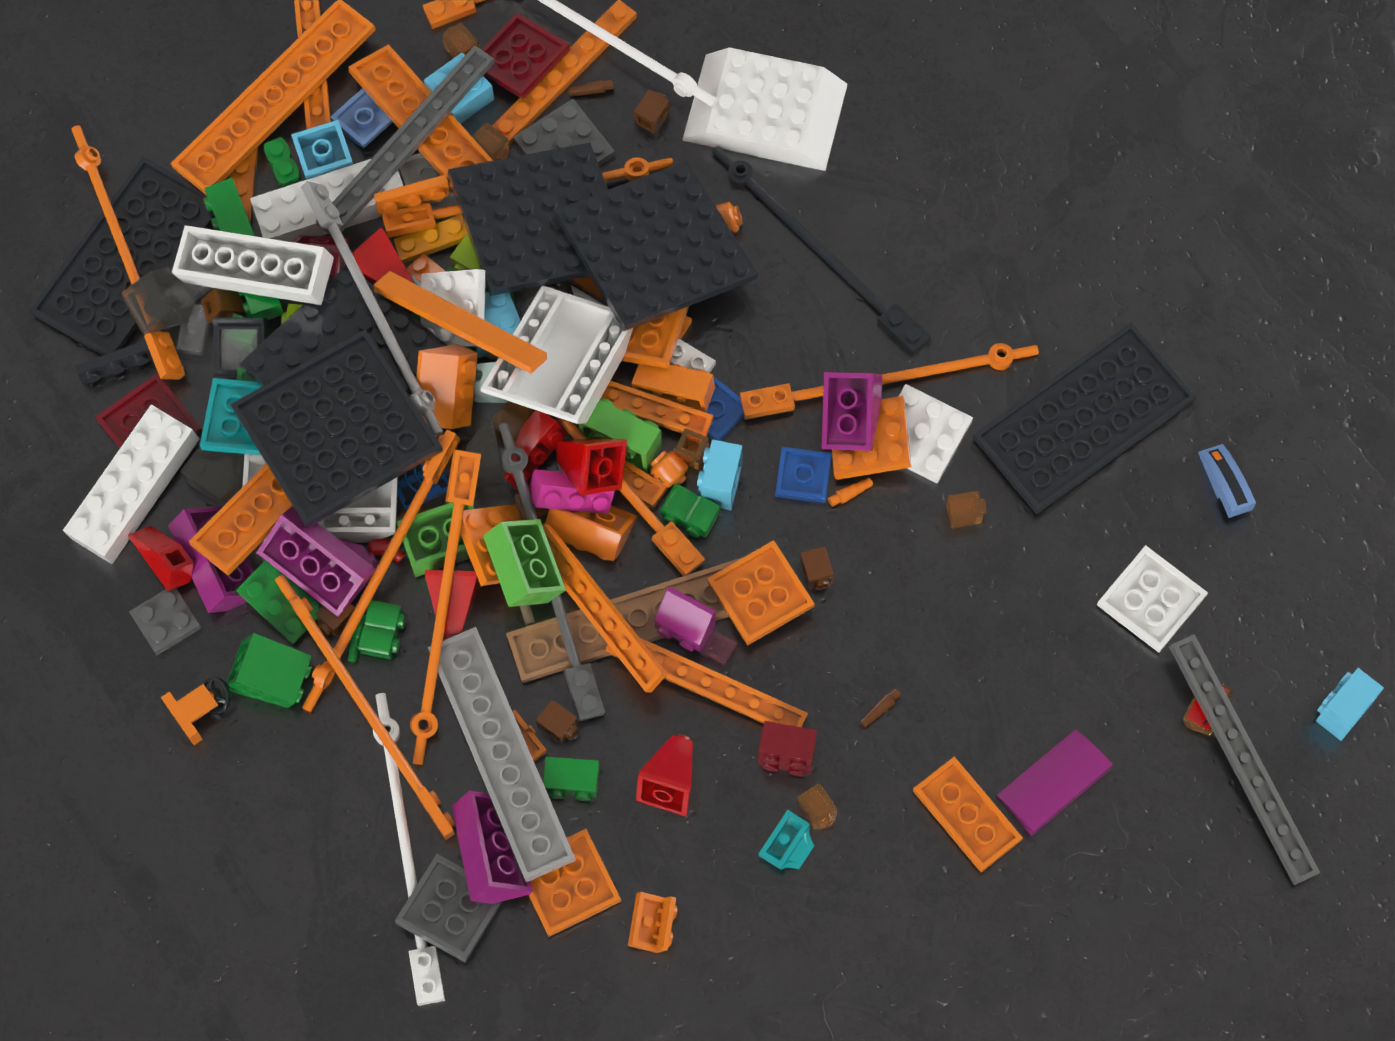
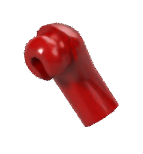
M391 539L371 540L367 546L368 553L372 552L374 556L384 555ZM399 548L393 560L398 563L406 554Z

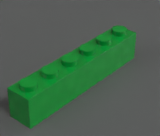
M233 178L204 188L207 197L203 198L208 212L213 211L215 218L211 219L215 230L254 236ZM238 292L239 296L245 295L247 302L242 303L247 317H267V320H270L284 313L278 298Z

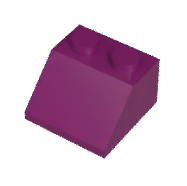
M669 586L654 620L655 629H657L659 635L666 639L672 637L678 640L684 649L691 652L696 650L701 653L716 627L715 610Z

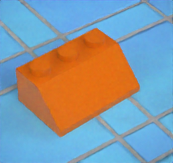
M458 344L420 350L418 354L416 379L421 389L428 390L434 396L435 409L433 413L441 428L455 429L471 425L478 353Z
M610 506L608 514L549 509L545 524L551 525L563 542L573 545L576 549L596 554L603 560L614 561L622 552L637 515L614 506Z

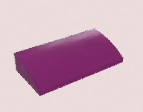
M1075 729L997 794L996 797L1023 828L1033 836L1109 772L1113 764L1097 747Z

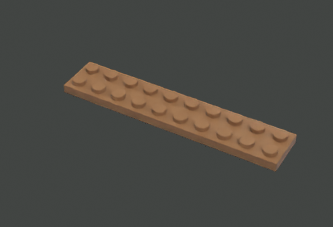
M742 558L623 595L610 601L638 637L649 642L664 638L657 633L654 620L669 586L715 610L716 621L729 616L708 584L707 578ZM581 609L566 614L581 664L610 655L605 652L608 643ZM556 617L506 633L522 684L571 668Z

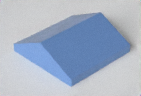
M363 88L330 117L332 122L339 120L343 134L350 141L363 148L392 123V120Z

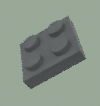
M177 588L169 591L165 589L129 611L156 655H159L201 629V626Z

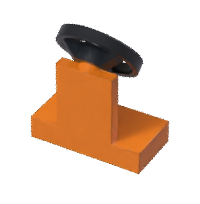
M213 677L206 679L202 685L178 701L175 700L170 691L163 695L161 699L192 744L195 745L203 739L192 723L207 713L220 714L225 712L231 703V691L223 679ZM214 681L219 682L223 686L226 698L221 697V692L215 688ZM217 703H225L221 710H212L218 706Z

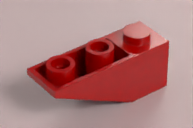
M535 410L522 425L515 446L522 448L528 456V463L523 470L526 482L533 475L534 469L537 470L557 447L558 442L562 441L568 434L556 420L538 410ZM511 456L513 462L520 461L519 457ZM505 472L504 478L518 491L514 475Z
M152 526L128 534L130 540L167 591L190 583L194 562L179 543Z

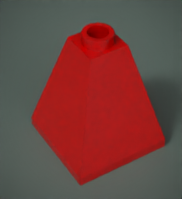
M379 228L352 253L364 278L372 285L389 271L413 283L412 278L382 228Z
M573 439L559 441L556 448V461L576 491L582 496L621 490L627 440Z
M425 570V577L436 616L443 570ZM454 571L444 640L465 632L480 588L475 571Z
M681 734L677 736L672 735L640 770L636 801L685 817L687 816L691 791L693 741L689 737Z

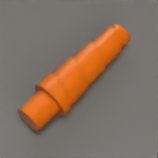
M867 478L839 491L837 490L836 494L828 497V501L832 507L839 503L844 504L872 487L873 482L871 478Z

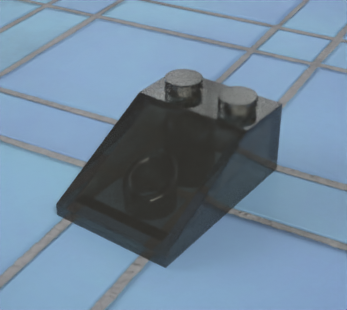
M199 446L180 472L188 484L224 506L243 487L244 454L201 450Z

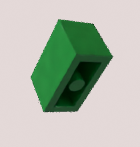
M546 757L543 784L549 798L564 799V796H575V799L579 801H590L591 798H597L600 773L599 761Z

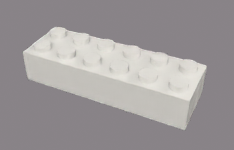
M371 159L250 198L263 238L292 242L299 235L323 236L328 234L317 226V218L301 186L307 181L322 184L329 191V198L333 202ZM398 171L379 192L403 186ZM374 197L347 227L382 216V214L378 215Z
M185 226L172 273L183 283L322 305L334 257L324 247Z
M150 405L63 531L75 542L113 564L130 540L128 534L137 530L198 442L199 438L193 429L155 406Z

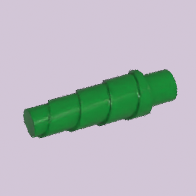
M364 614L350 640L348 661L356 662L358 659L360 638L366 620V615Z

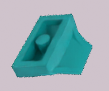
M787 810L759 852V857L781 870L784 868L800 869L814 847L809 834L810 823Z

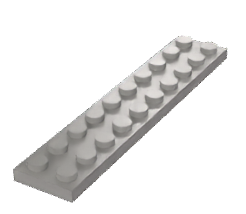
M474 627L442 642L438 667L439 676L525 881L529 882L576 861L477 628Z

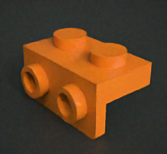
M644 892L636 893L628 946L655 953L668 950L673 940V933L671 932L672 922L677 915L676 897L669 896L664 898Z

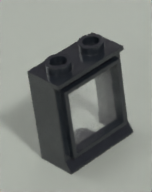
M267 317L213 318V378L237 379V368H240L239 364L268 338Z

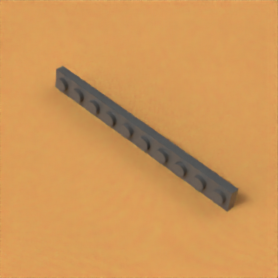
M474 45L338 195L332 204L340 213L339 217L343 223V226L339 228L341 233L372 200L374 194L381 190L494 64L493 57ZM316 220L317 226H319L320 228H322V227L320 226L318 220ZM322 228L324 231L330 234L328 229Z
M1195 634L1173 643L1169 648L1293 885L1295 886L1319 874L1320 871Z

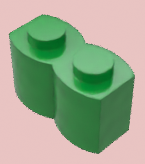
M280 137L265 143V155L270 169L275 175L279 189L301 182L302 178L298 166L292 158L286 141Z
M675 484L661 507L660 513L665 523L669 524L672 521L675 525L684 527L686 533L690 536L706 538L720 514V506Z
M375 600L370 601L359 643L361 654L391 660L393 653H398L400 638H397L400 629H404L407 617L403 613L402 606Z

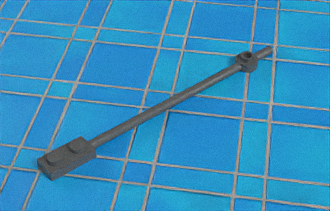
M509 423L500 424L499 429L506 448L501 458V465L506 472L514 475L527 520H535L537 515L523 472L528 463V456L522 448L515 446ZM511 456L519 457L520 461L513 462ZM558 595L551 601L571 664V668L565 669L564 674L578 721L604 715L605 710L591 664H581L561 595Z

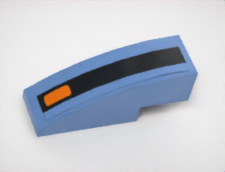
M1221 444L1199 451L1198 454L1217 499H1221L1228 517L1252 511L1256 504L1255 499L1243 474L1226 447Z

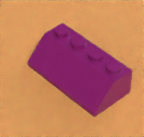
M223 506L183 509L168 525L174 540L183 547L194 562L191 577L208 613L229 611L246 603L247 601L235 590L254 572L247 556L228 576L189 543V540Z
M293 507L280 516L256 552L338 617L364 588L376 568L318 523L306 528Z
M468 791L452 805L471 901L494 904L531 894L533 892L531 881L526 882L490 795L488 793Z

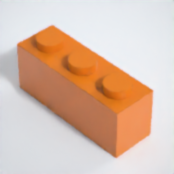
M638 364L631 383L634 389L702 412L707 411L715 390L713 374L705 370L688 369L679 364H669L668 369Z

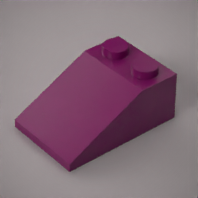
M824 372L822 449L872 451L882 400V374Z

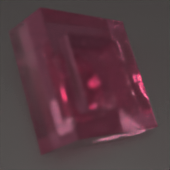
M714 630L701 651V655L725 667L737 647V642Z

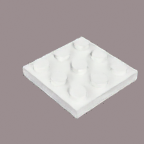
M474 269L422 274V288L484 320L485 270ZM421 316V324L446 345L458 344L465 348L479 347Z
M905 384L899 396L904 397L912 466L907 469L938 484L970 427L973 417Z
M1145 545L1098 601L1097 606L1160 653L1204 600L1208 592Z

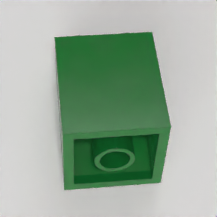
M252 633L241 641L226 683L231 692L289 708L295 702L298 703L304 691L301 688L303 679L308 678L312 669V664L309 663L311 655Z

